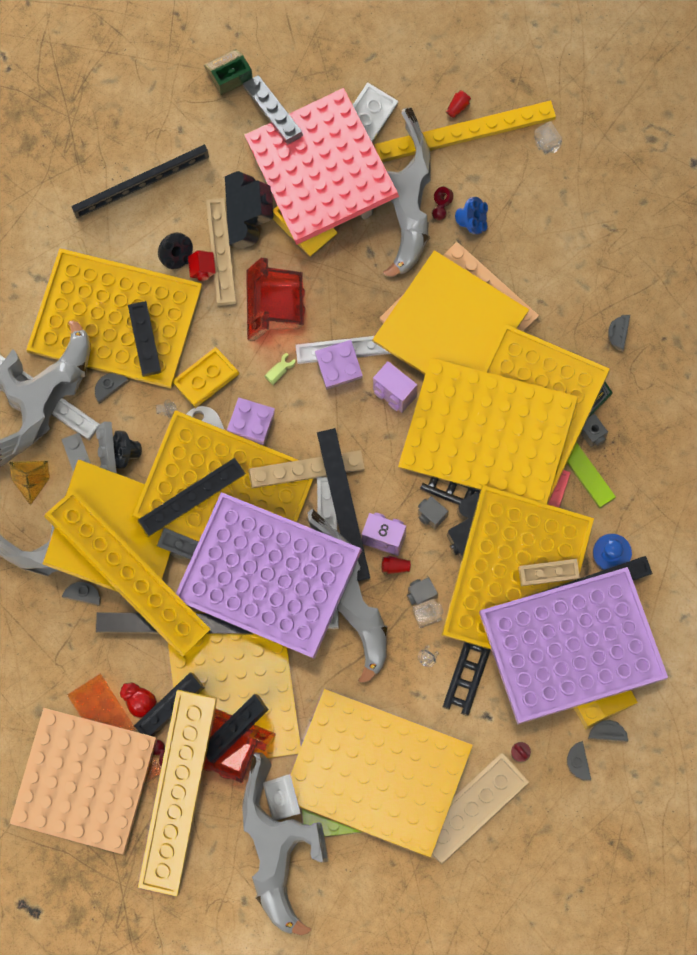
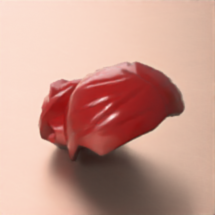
M124 683L121 687L120 697L126 701L129 712L137 718H143L157 703L153 693L139 687L135 683Z

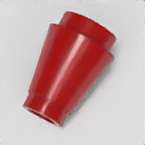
M462 90L455 93L446 113L450 117L455 118L470 104V96Z
M389 555L382 558V572H385L387 575L410 572V560Z

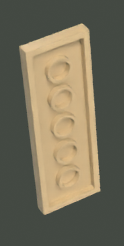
M503 753L453 798L432 854L441 864L529 784V781Z

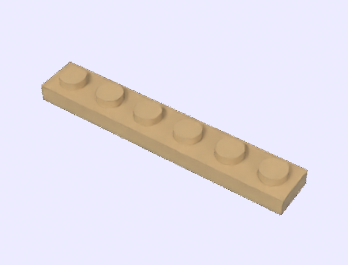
M225 199L206 200L211 251L214 253L216 273L214 274L217 305L236 304Z
M361 450L341 453L346 473L365 469ZM322 457L250 468L248 470L252 489L326 477Z

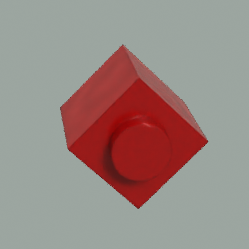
M197 250L188 256L190 278L206 281L216 273L213 252Z

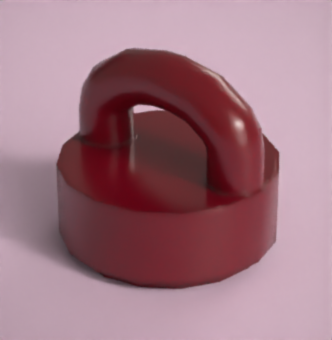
M518 742L513 745L511 756L516 762H525L530 757L531 749L529 745L524 742Z

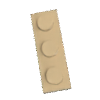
M577 559L518 567L521 586L580 578Z

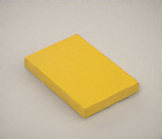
M215 347L173 380V384L196 409L237 377L239 371Z

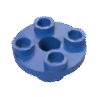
M470 197L466 201L464 208H458L455 213L457 224L467 228L471 234H480L486 231L488 227L486 222L488 205L479 197Z
M606 534L600 537L593 548L594 561L598 568L602 570L629 562L632 557V549L629 542L618 534Z

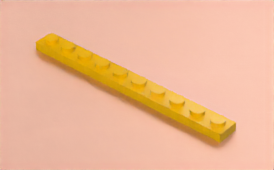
M550 100L422 133L431 151L556 119V115ZM410 135L374 144L382 163L415 155L416 153L414 142Z

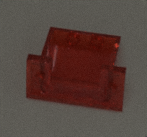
M261 257L246 270L248 341L257 340L268 330L299 329L304 325L305 306L303 305L305 290L303 288V272L268 267V258Z
M215 708L210 737L232 716L231 714ZM254 724L214 764L205 758L203 770L219 773L222 778L233 779L243 783L251 767L254 753H257L258 749L265 751L274 741L276 733Z

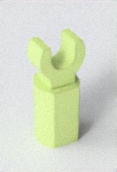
M285 353L281 358V362H278L265 375V378L272 385L287 372L286 369L295 366L296 361L294 359L290 363L285 361L289 357L288 353Z

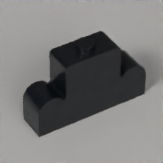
M236 171L224 176L229 245L242 250L257 243L260 233L256 226L274 218L273 198L270 185L258 180L256 181L254 177L243 172Z
M478 492L460 502L457 513L465 521L449 529L447 532V537L452 544L450 549L455 556H459L461 561L479 499Z

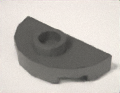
M621 315V317L616 318L611 322L608 329V339L611 345L622 352L624 351L630 315Z
M114 373L102 376L95 386V397L100 404L129 382L128 378Z
M86 582L71 584L62 595V598L100 606L101 599L98 591L93 585Z
M603 720L594 725L588 739L628 742L627 732L618 722L612 720Z
M581 741L570 749L567 756V766L575 777L583 781H591L584 744Z

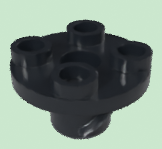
M179 232L167 235L161 241L158 248L160 262L169 269H178L185 264H189L188 256L193 253L192 241L188 236Z
M115 431L113 436L115 464L117 469H124L129 459H138L141 456L142 447L139 441L130 440L125 431Z

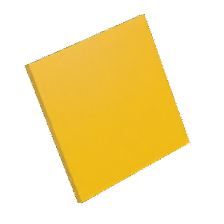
M434 250L376 333L372 342L424 375L426 374L430 358L483 371L504 325L507 324L517 329L529 312V309Z
M78 459L66 495L74 490L162 579L170 555V551L157 547L163 529L148 537L137 522L138 519L132 517L145 484ZM54 527L42 564L117 591Z

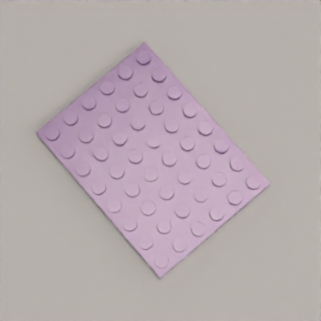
M221 492L176 594L187 606L315 659L362 549Z
M628 567L483 609L479 612L517 725L668 678Z

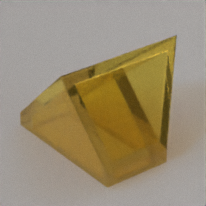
M48 461L10 462L11 480L31 506L50 479Z

